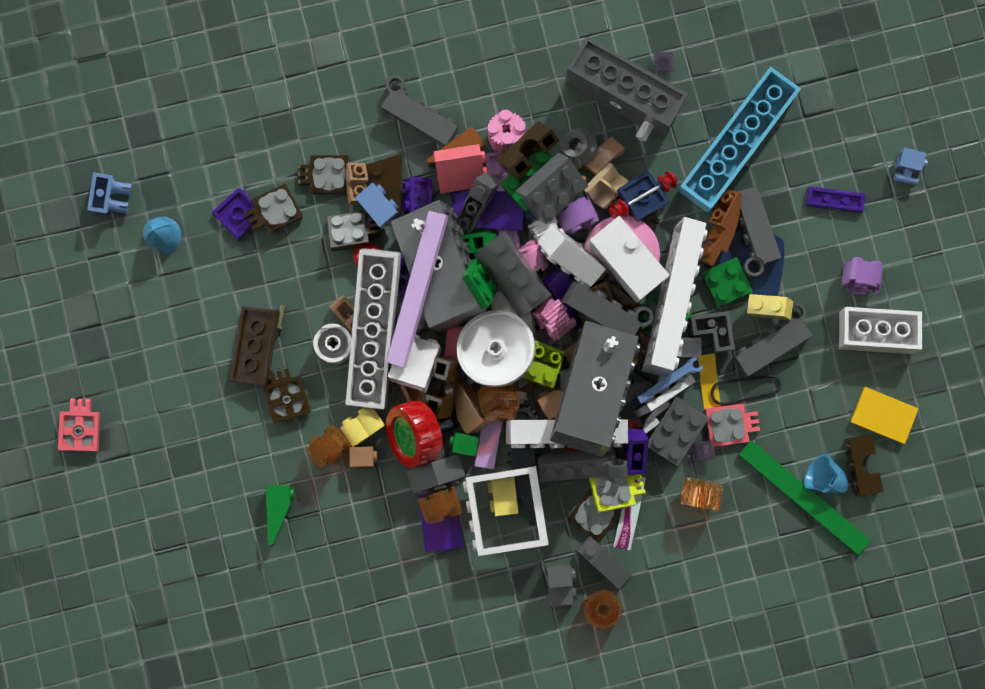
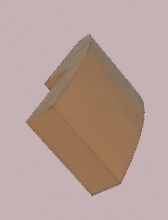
M610 137L597 148L594 157L584 166L596 176L608 162L611 163L623 154L625 148L613 137Z
M365 163L346 164V185L349 204H360L355 197L367 188L368 175Z

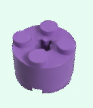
M588 196L571 202L564 208V211L559 212L555 216L560 227L569 237L576 234L578 230H586L599 221L598 215Z
M853 257L851 261L844 264L841 288L846 287L845 291L866 295L867 291H872V294L880 292L883 274L882 262L863 261V258Z

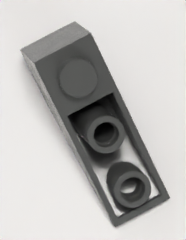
M486 173L475 179L456 219L457 225H460L463 232L467 235L471 234L500 184L498 180Z

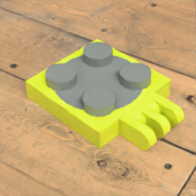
M641 474L626 475L620 478L611 476L590 477L589 481L597 513L635 506L634 496L646 493L645 489L637 490V488L644 486L643 482L635 483L636 480L642 479Z

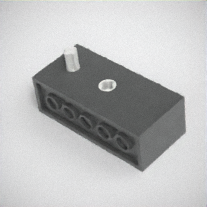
M588 36L568 67L565 80L566 85L640 126L636 137L644 142L650 133L661 139L664 138L688 95L683 90Z
M437 200L391 221L411 275L428 212L433 211L449 216L422 309L428 327L442 333L470 321L475 316L489 311L488 307L483 310L480 308L461 278L472 260H470L468 255L470 249L462 239L464 235L460 225H457L455 220L457 214L454 208Z
M585 321L578 335L549 441L601 457L610 451L616 440V436L613 434L616 428L618 429L621 417L618 415L623 410L626 401L623 397L625 392L628 391L631 382L628 378L635 367L633 360L635 355L637 356L640 344H637L638 336Z

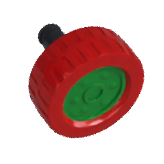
M414 400L395 406L389 411L386 420V430L389 444L397 459L408 468H417L438 459L442 451L441 433L458 428L460 423L457 415L452 413L451 418L436 419L432 410L425 403Z

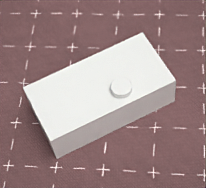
M620 216L587 243L588 247L636 303L669 276L667 271Z
M844 307L839 312V349L916 354L922 350V312Z

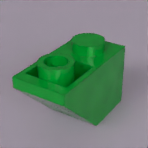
M455 433V437L451 436L449 448H453V453L476 457L479 437Z

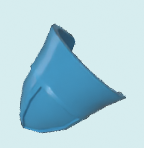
M156 217L149 220L145 225L143 237L149 246L158 248L164 255H167L179 246L181 230L173 219Z
M829 454L818 456L806 471L804 477L805 488L828 494H840L848 490L849 483L846 474L832 460Z

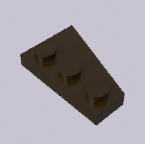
M402 154L366 164L371 183H374L376 186L381 185L386 191L384 196L388 201L392 199L399 207L397 211L401 214Z

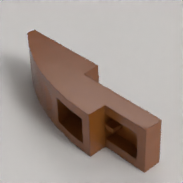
M726 189L709 220L713 227L702 246L703 254L701 259H698L700 263L713 266L720 252H727L738 224L741 207L740 192Z

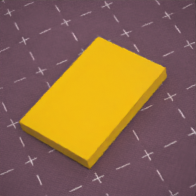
M863 387L850 423L905 444L918 408L870 388Z

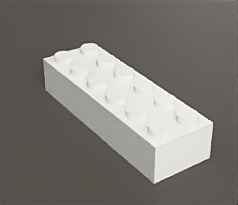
M555 420L506 421V444H511V448H525V444H530V448H545V444H550V448H564V445L549 441ZM620 420L618 429L616 428L613 434L616 436L613 447H622V443H628V420Z

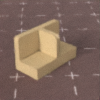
M608 162L588 183L589 187L584 192L592 202L602 209H606L618 196L616 190L629 181L617 172L614 165Z

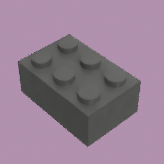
M558 153L519 187L516 192L535 218L547 224L589 186L571 160Z
M674 397L670 406L660 418L659 424L655 426L648 437V450L671 465L678 467L709 417L680 398Z

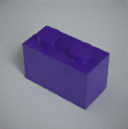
M628 429V443H623L622 459L627 461V475L646 474L649 440L644 429Z

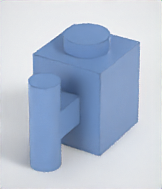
M908 148L901 149L898 152L895 170L902 171L903 174L895 173L894 180L917 186L919 179L912 177V174L917 175L922 170H925L927 165L926 153Z

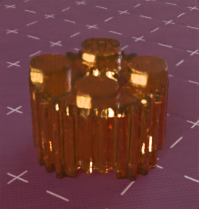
M510 384L503 387L484 386L478 390L477 395L481 413L485 416L486 421L492 423L500 420L501 422L506 419L513 420L516 417L519 400L514 385Z
M332 424L324 430V434L320 438L317 435L308 442L309 445L306 447V451L318 467L322 469L325 463L330 465L342 454V450L345 448L347 451L351 444L338 427Z
M686 477L681 504L719 511L723 484Z
M454 486L417 499L424 520L428 524L443 521V516L445 518L453 517L462 513V507Z
M607 589L594 590V593L590 592L591 595L588 594V598H585L583 602V613H585L584 617L587 622L597 629L600 627L601 630L603 628L605 630L607 628L611 629V626L615 627V624H618V620H621L619 617H622L621 613L623 612L620 598ZM600 605H607L605 608L606 613H598Z

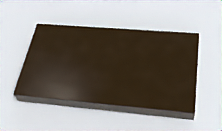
M242 306L229 382L268 386L280 311Z

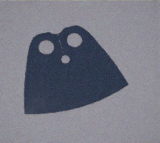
M738 227L735 230L727 252H720L713 266L703 264L707 269L716 267L736 257L743 269V265L750 258L749 253L751 252L749 245L746 246L743 235L745 233L743 228ZM775 234L774 237L781 258L776 262L764 265V270L759 276L755 278L746 276L753 291L749 294L778 296L784 263V242ZM748 263L750 272L757 273L759 271L757 263Z

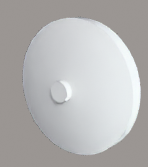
M503 310L483 312L472 318L464 326L457 342V357L462 369L470 379L487 387H503L518 381L529 370L535 356V341L529 326L519 316Z

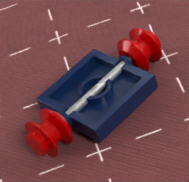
M647 171L619 187L616 192L622 200L618 199L617 205L610 204L609 213L613 219H616L618 216L622 218L621 215L627 217L630 211L635 221L639 222L668 205L669 200L663 191L668 193L670 187L674 189L677 187L678 181L676 176L666 171L665 177L658 176L657 183L651 173Z

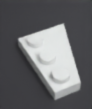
M692 375L687 378L682 376L674 382V386L671 388L667 386L659 392V396H652L646 400L645 405L634 411L635 415L639 418L651 412L696 381Z

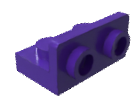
M411 176L404 180L402 184V192L404 193V200L402 202L403 216L432 203L431 178Z

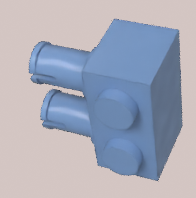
M93 172L87 212L107 215L109 211L127 214V209L125 208H128L129 202L111 200L110 194L114 192L130 196L131 190L127 189H131V183L114 181L112 175Z

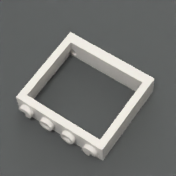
M536 466L466 477V482H463L465 494H469V501H466L468 513H472V520L469 521L471 532H475L476 540H472L474 552H478V556L549 544ZM529 474L540 540L483 548L473 483Z

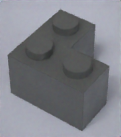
M729 311L696 315L688 318L691 337L710 335L712 354L735 350Z
M458 454L406 471L413 494L421 491L422 495L432 492V487H434V490L446 487L445 483L450 486L459 483V478L465 477Z
M569 564L546 566L549 605H572L573 600L577 599L576 588H572V581H576L575 569L571 568Z

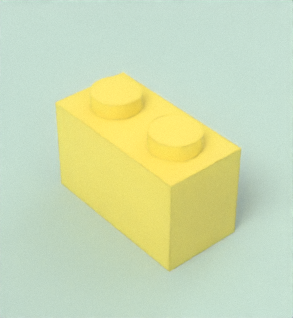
M749 294L747 313L753 317L791 320L793 301L788 297Z
M514 476L493 479L487 482L489 493H493V501H490L491 513L495 512V516L518 514Z

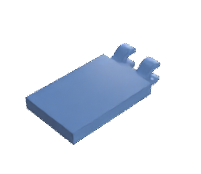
M696 357L688 360L685 365L635 397L634 401L637 405L642 404L688 372L696 373L701 371L703 366L693 367V362L697 360Z

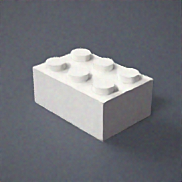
M553 224L538 240L542 247L541 251L547 256V259L555 265H560V268L568 275L572 274L575 276L574 279L578 282L583 281L592 286L606 270L593 254Z

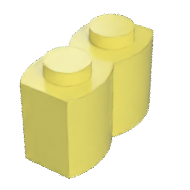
M364 407L358 411L360 415L354 419L351 416L342 422L343 426L340 429L352 447L357 446L386 426L374 408Z

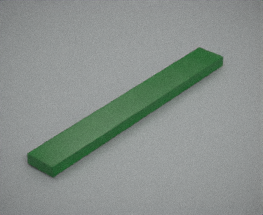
M752 440L738 454L855 554L859 555L871 541L812 490L805 488L800 480Z

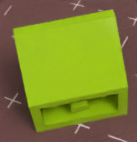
M534 340L535 356L532 365L520 379L541 387L554 388L565 351Z

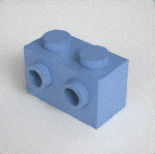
M371 183L355 198L379 227L383 229L399 215L397 211L399 207L392 199L390 201L387 200L384 196L386 191L380 184L376 186L374 183Z

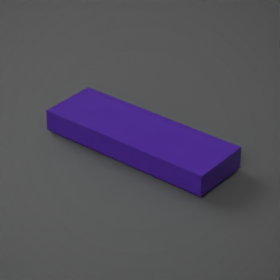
M810 186L807 189L806 206L855 213L864 212L865 193Z

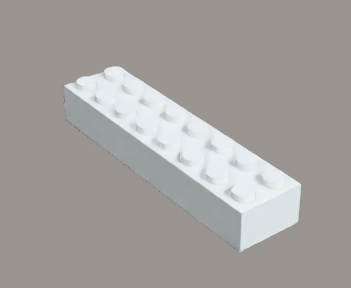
M684 217L674 227L665 267L669 276L661 285L642 369L643 372L665 377L678 367L679 358H677V354L683 345L681 336L687 327V321H685L686 313L689 314L691 309L690 295H693L695 291L694 277H697L700 268L697 266V263L703 254V248H701L702 241H705L707 236L705 222Z
M361 249L359 251L346 405L384 409L387 406L388 374L391 369V363L386 362L394 336L401 253L372 249Z

